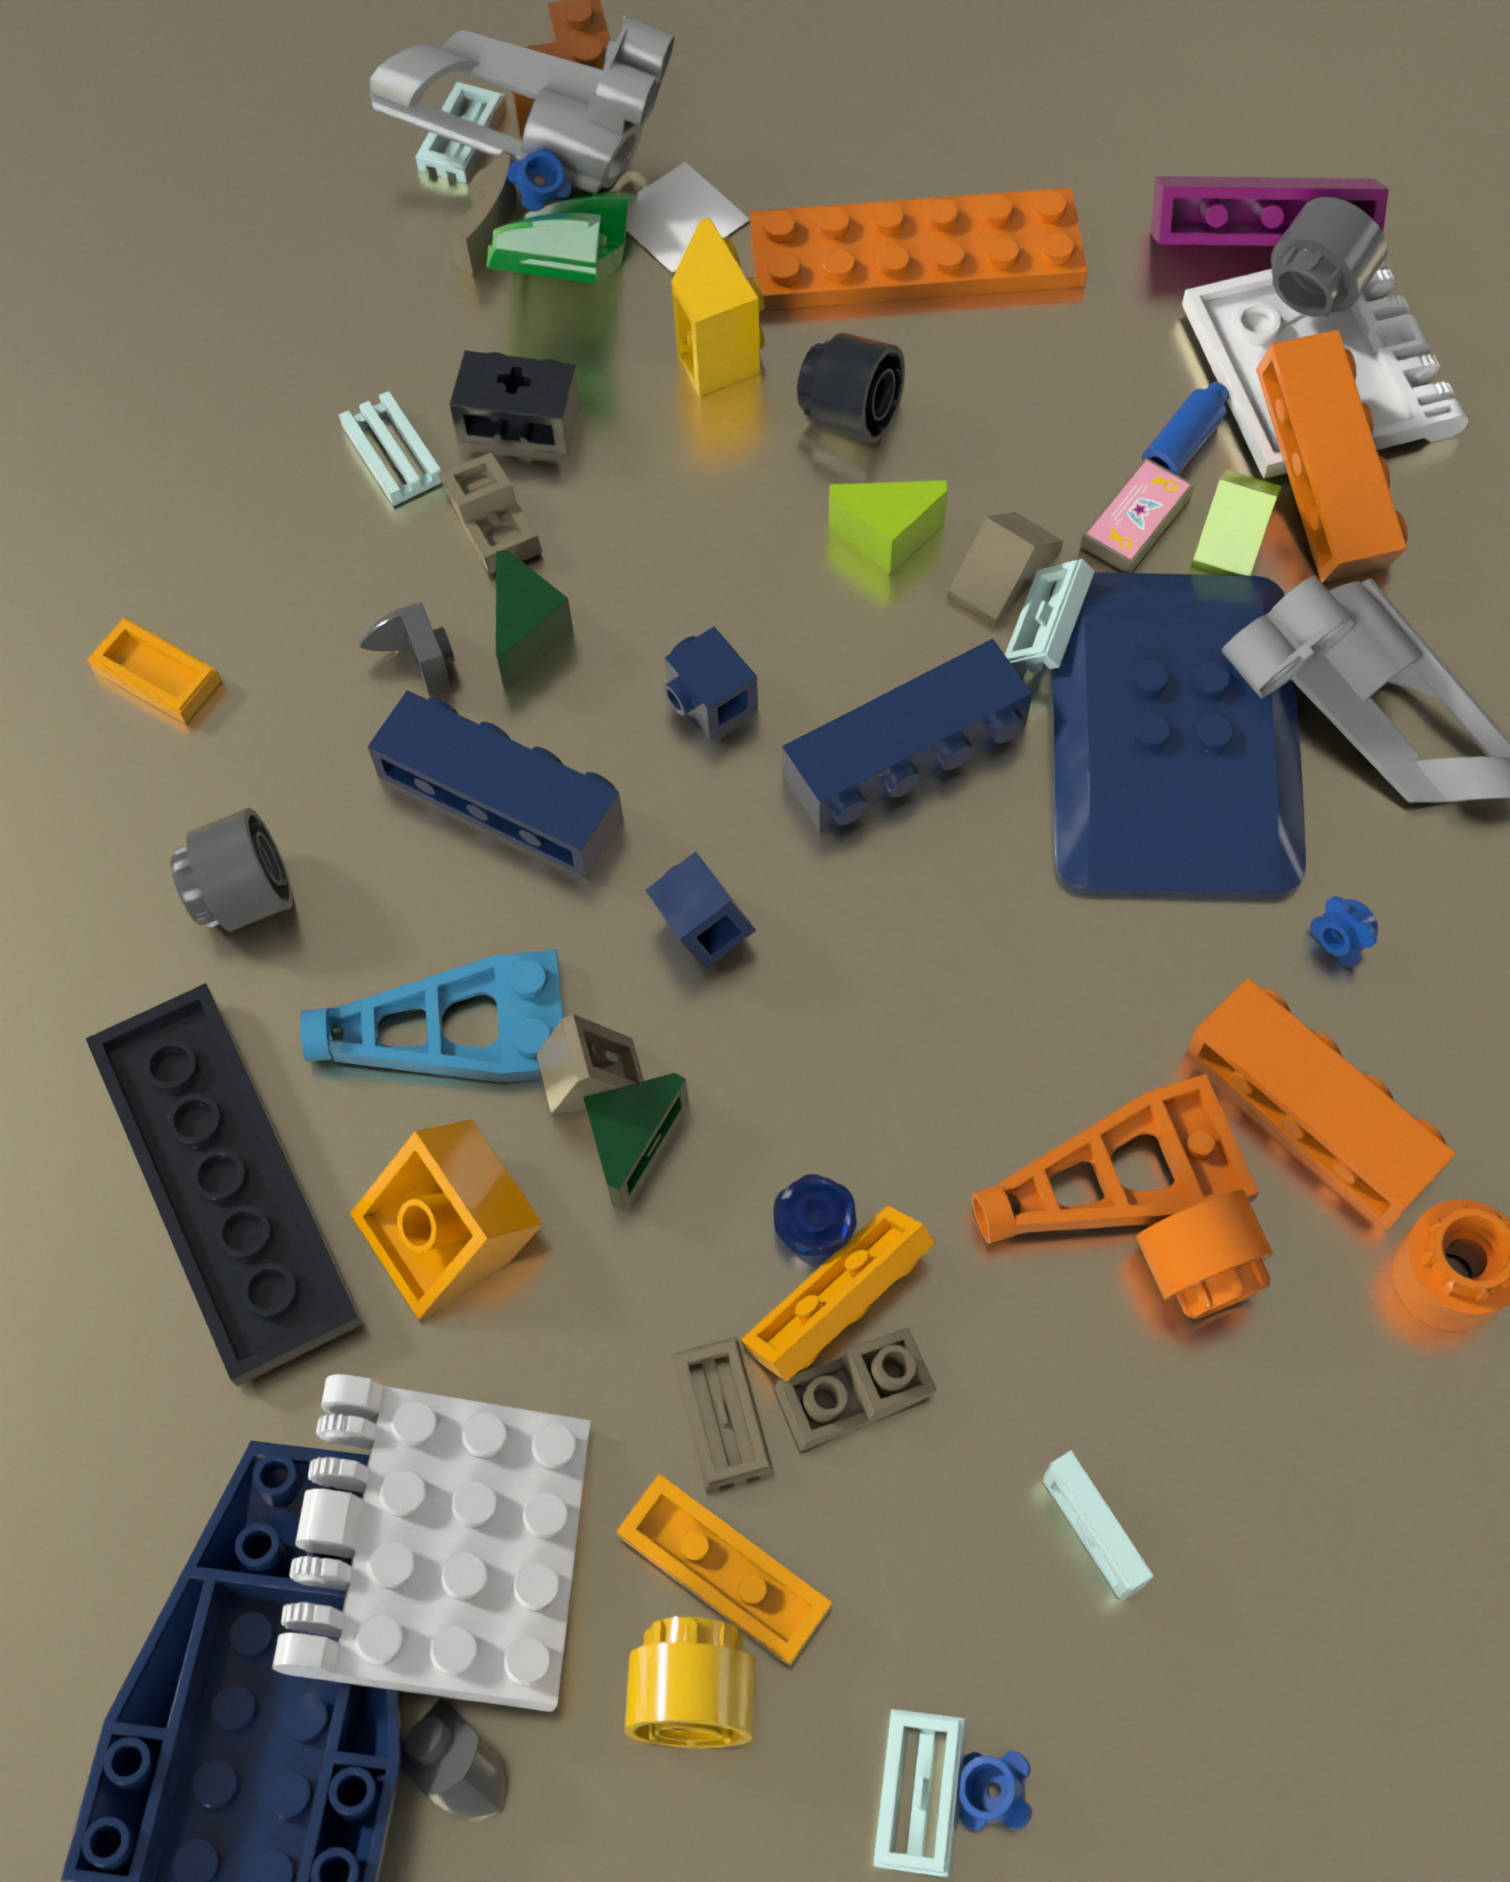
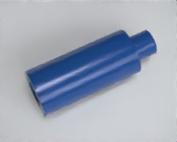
M1212 382L1207 389H1195L1143 452L1142 460L1146 457L1179 475L1225 417L1226 408L1224 402L1229 397L1227 388L1219 382Z

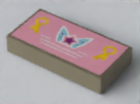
M1145 457L1083 533L1080 547L1121 571L1131 573L1191 498L1194 484Z

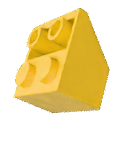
M711 218L704 219L699 222L671 281L677 358L700 397L760 374V349L765 347V337L759 323V312L764 310L765 304L759 284L754 277L746 278L740 268L737 249L731 238L728 236L722 238Z

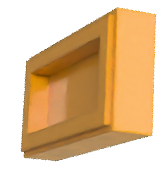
M125 617L122 618L87 659L92 671L184 724L190 720L222 681L217 669Z

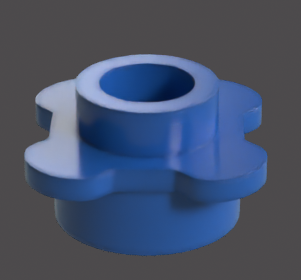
M547 149L532 152L522 162L513 161L508 167V180L511 183L517 184L523 195L522 204L529 211H541L545 203L555 198L565 200L570 195L571 182L564 177L563 167L555 154ZM538 176L542 177L544 179V183L537 184L534 178Z
M1338 896L1331 897L1325 902L1326 912L1323 916H1318L1311 921V932L1326 951L1337 956L1341 964L1346 967H1355L1362 961L1361 952L1365 948H1371L1377 942V920L1371 910L1363 903L1353 899L1345 900Z
M1008 1751L1002 1758H996L971 1752L964 1757L963 1771L958 1782V1794L962 1803L959 1809L960 1819L967 1828L981 1831L988 1824H1005L1012 1830H1020L1029 1823L1032 1816V1808L1025 1800V1780L1030 1775L1031 1766L1023 1754L1016 1751ZM997 1783L1001 1788V1793L997 1798H992L989 1794V1789L991 1785Z

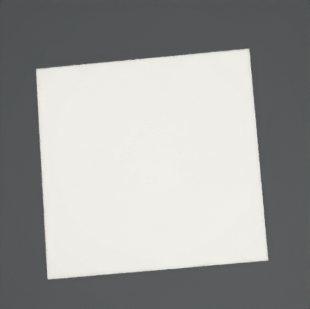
M683 162L638 192V198L628 204L626 231L671 273H674L700 221L711 218L721 237L725 238L749 222L750 219L689 164Z

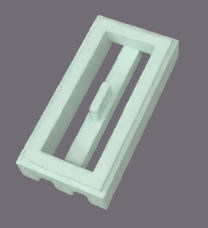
M456 82L442 110L459 117L468 99H471L473 101L465 116H461V118L496 130L507 109L505 94ZM429 132L415 157L418 171L428 173L430 168L433 167L436 168L437 176L448 178L450 172L456 174L458 182L467 184L483 152L451 140L444 154H441L439 152L447 138Z
M387 391L379 395L381 403L372 406L368 400L359 405L360 413L352 416L348 410L339 414V418L346 434L392 505L395 506L442 482L439 475L441 472L440 467L391 393ZM389 418L425 475L421 477L417 475L382 420ZM371 427L407 482L406 484L398 487L363 433V429Z
M1083 559L1037 570L1005 656L1020 676L1024 674L1025 668L1031 673L1042 670L1043 664L1049 669L1060 666L1095 572ZM1056 582V585H1055V587H1054V590H1053L1052 595H1051V598H1050V592H1051L1052 586H1053V584Z
M1072 1450L1051 1462L1044 1475L1043 1483L1117 1597L1122 1598L1124 1601L1144 1588L1154 1575Z
M891 1709L874 1867L952 1879L960 1802L958 1782L963 1771L968 1721L964 1718ZM914 1728L920 1729L907 1854L895 1853L908 1729ZM937 1732L947 1733L935 1852L934 1858L924 1857Z

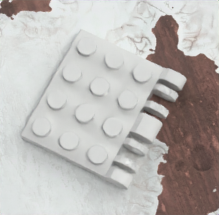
M1385 260L1350 308L1343 311L1330 312L1328 316L1322 317L1306 316L1286 305L1274 289L1272 269L1185 290L1182 302L1184 311L1217 381L1223 384L1229 392L1227 402L1263 479L1287 473L1256 372V367L1273 343L1339 329L1344 348L1349 349L1355 359V383L1361 402L1366 403L1372 413V437L1376 450L1423 438L1430 442L1451 438L1463 431L1468 425L1469 420L1460 402L1454 398L1455 393L1449 383L1443 381L1436 384H1427L1428 381L1438 376L1437 373L1440 372L1439 368L1441 366L1436 357L1429 354L1431 347L1415 316L1408 314L1410 313V307L1403 296L1400 297V295H1393L1391 298L1385 297L1396 287V280L1390 270L1387 271L1388 265Z
M345 1374L328 1376L325 1381L321 1409L329 1414L321 1415V1418L318 1419L317 1437L334 1444L370 1449L368 1466L366 1467L352 1460L318 1457V1459H313L310 1462L308 1480L326 1487L331 1486L337 1489L362 1492L363 1495L361 1499L348 1492L329 1489L307 1490L304 1494L295 1544L298 1548L305 1551L352 1558L351 1565H348L340 1560L329 1558L295 1557V1560H292L290 1579L306 1586L346 1591L342 1612L330 1606L315 1605L307 1602L286 1604L283 1608L281 1623L286 1628L300 1632L338 1637V1642L327 1637L308 1634H281L278 1636L273 1669L292 1676L552 1712L558 1705L590 1420L387 1387L370 1378Z

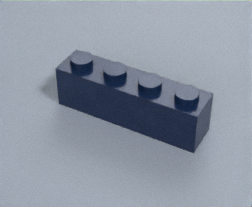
M992 638L783 745L782 776L819 832L836 823L838 825L849 824L861 817L868 809V806L890 795L893 798L903 796L913 790L922 778L941 768L944 770L957 768L966 762L973 752L993 741L1003 743L1015 737L1027 724L1032 691Z
M407 690L367 746L378 777L586 879L624 821L619 791L603 776L594 772H586L584 775L563 765L562 761L549 750L537 746L532 749L511 740L507 733L498 726L485 721L477 724L459 715L450 704L437 697H429L427 700Z

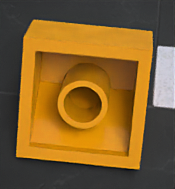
M472 1119L415 1131L350 1213L352 1219L418 1320L431 1316L508 1265L543 1224Z

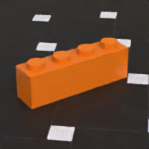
M1339 329L1271 344L1256 367V372L1320 581L1327 583L1387 569L1407 549V525L1403 515L1399 511H1395L1389 491V467L1385 459L1378 456L1372 437L1373 417L1369 406L1361 402L1355 383L1356 363L1352 352L1344 348Z
M1247 978L1194 1032L1186 1054L1388 1229L1432 1184L1456 1155L1446 1145L1444 1136L1435 1126L1423 1119H1415L1394 1101L1392 1093L1384 1083L1372 1075H1363L1342 1057L1339 1047L1332 1039L1319 1031H1311L1291 1014L1288 1004L1280 995L1268 988L1261 989L1250 978Z

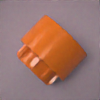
M1244 1190L1226 1193L1189 1207L1155 1223L1136 1236L1164 1301L1177 1298L1184 1314L1192 1317V1319H1198L1230 1307L1269 1288L1271 1278L1263 1261L1272 1257L1274 1253Z
M1466 1199L1445 1201L1428 1209L1401 1239L1392 1259L1393 1284L1404 1306L1423 1323L1447 1332L1472 1331L1493 1320L1510 1304V1220L1500 1211L1487 1204ZM1446 1254H1454L1463 1258L1471 1268L1472 1278H1466L1457 1273L1447 1262Z

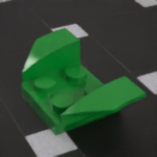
M585 193L544 205L543 209L538 212L525 213V219L493 230V241L488 245L487 268L597 284L621 267L625 246L628 204L638 198V193Z

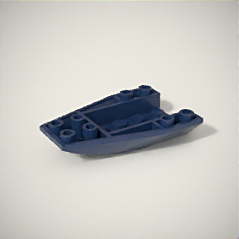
M250 1441L104 1719L62 1873V1882H378L402 1764L399 1690L292 1676L273 1669L278 1636L281 1634H308L327 1637L338 1642V1637L300 1632L286 1628L281 1623L283 1608L286 1604L307 1602L315 1605L330 1606L342 1612L346 1591L306 1586L290 1579L292 1560H295V1557L329 1558L340 1560L348 1565H351L352 1558L305 1551L298 1548L295 1544L304 1494L307 1490L329 1489L348 1492L361 1499L363 1495L362 1492L312 1483V1480H308L310 1462L313 1459H318V1457H333L341 1460L357 1461L367 1467L369 1455Z

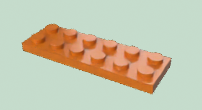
M1072 187L750 211V232L755 280L759 284L765 304L762 311L1085 287L1087 267Z

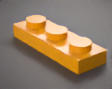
M887 1205L741 1339V1342L756 1361L785 1382H788L798 1371L811 1365L819 1352L849 1324L859 1320L866 1313L869 1305L897 1279L911 1272L917 1261L936 1243L922 1223Z
M661 1474L657 1475L616 1531L620 1539L789 1667H791L832 1607L830 1600Z

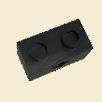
M465 350L450 401V410L457 440L567 455L581 403L576 364L561 363L553 359L537 360L506 356L498 352L482 353Z

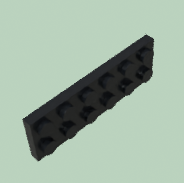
M206 983L85 1038L230 1380L236 1386H239L362 1325L359 1314Z

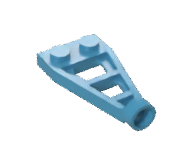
M557 949L494 955L340 1007L302 1010L300 1013V1035L305 1061L333 1059L334 1062L499 1083L542 1079L536 1054L561 1019L564 1018ZM477 995H488L496 1001L499 1036L493 1044L486 1047L460 1045L450 1042L443 1035L442 1015L453 1003ZM412 1009H422L426 1012L428 1039L423 1045L387 1046L379 1041L378 1022L384 1016ZM341 1028L344 1031L342 1041H334L333 1029Z

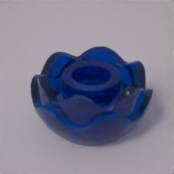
M817 1174L802 1176L788 1188L779 1192L774 1202V1226L779 1239L788 1249L805 1257H825L839 1251L849 1242L857 1225L855 1202L851 1192L844 1185L837 1184L835 1181ZM812 1213H818L821 1216V1220L813 1223L809 1220V1216Z

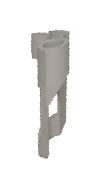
M623 16L620 33L616 42L610 40L606 48L604 69L600 70L460 29L438 47L430 44L416 45L398 52L382 63L370 77L373 111L497 157L503 151L511 156L512 162H522L528 154L540 149H547L553 152L560 161L564 177L570 180L571 186L596 194L601 187L608 188L612 186L622 175L634 156L640 142L642 128L653 112L672 54L675 35L633 18ZM458 70L535 99L529 114L523 140H519L420 102L422 95L438 78Z
M1313 575L1286 594L1268 614L1254 620L1223 647L1221 652L1260 699L1268 696L1292 680L1408 803H1459L1473 800L1510 799V740L1372 579L1361 583L1359 581L1350 582L1328 591L1317 576ZM1392 683L1421 691L1438 699L1486 756L1424 760L1371 696L1384 684Z

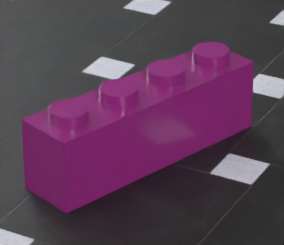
M1155 176L1150 233L1158 244L1276 246L1305 204L1319 197L1337 198L1357 206L1367 213L1377 223L1381 231L1384 232L1389 189L1376 179Z

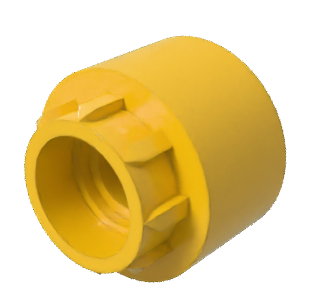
M674 1617L653 1622L651 1627L644 1632V1645L630 1652L625 1734L647 1743L684 1748H721L737 1746L751 1741L753 1738L756 1660L752 1655L743 1651V1635L738 1629L724 1621L699 1617Z

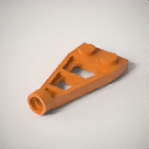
M1203 1074L1145 1092L1002 1180L999 1184L972 1192L971 1201L980 1232L985 1241L990 1244L1028 1232L1155 1224L1189 1207L1237 1190H1244L1251 1203L1254 1202L1259 1191L1207 1074ZM1139 1135H1153L1157 1138L1174 1182L1168 1188L1159 1190L1133 1191L1127 1189L1120 1183L1111 1161L1112 1154L1117 1148ZM1080 1162L1091 1163L1104 1198L1097 1202L1070 1207L1058 1204L1049 1179L1054 1174ZM1012 1197L1018 1202L1020 1206V1213L1018 1215H1013L1008 1198Z

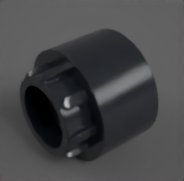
M839 333L831 340H826L823 344L817 343L813 345L806 354L799 372L797 399L800 408L806 416L812 417V421L818 430L871 444L879 442L886 435L894 421L901 402L905 381L903 353L897 345L847 333Z

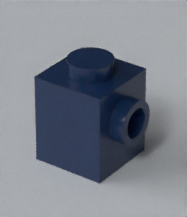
M715 626L698 637L690 636L685 638L665 657L667 683L664 684L663 688L667 699L680 715L684 716L689 713L709 739L758 708L756 674Z
M696 851L680 864L670 868L662 878L645 890L680 941L705 969L756 931L721 881Z

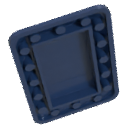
M1094 572L1061 664L1058 668L1050 669L1054 867L1057 877L1064 886L1075 892L1085 894L1280 898L1295 892L1302 883L1306 870V844L1296 685L1290 680L1268 696L1260 699L1221 652L1223 647L1235 635L1257 618L1268 614L1285 596L1284 591L1277 583L1266 577L1251 575ZM1055 582V583L1053 584V586H1052V589H1051V592H1050V598H1051L1052 592H1053V590H1054V587H1055V585H1056V582Z

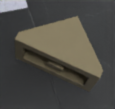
M1016 512L987 516L948 589L947 597L996 627L1032 584L1037 570L1044 569L1059 552L1063 541Z
M575 1014L561 1019L536 1054L551 1115L586 1110L583 1097L644 1081L633 1038Z

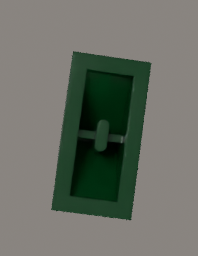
M496 551V657L502 683L515 684L574 630L568 598L510 551Z
M676 1073L583 1097L611 1203L623 1211L689 1103L686 1078Z

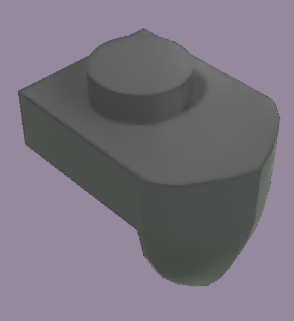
M421 601L387 614L378 620L359 641L362 649L371 651H394L411 647L428 694L451 687L445 664L455 661V657L443 626L432 629Z
M440 1698L402 1740L401 1769L427 1798L441 1810L453 1816L476 1818L502 1811L505 1796V1776L500 1759L489 1744L443 1698Z

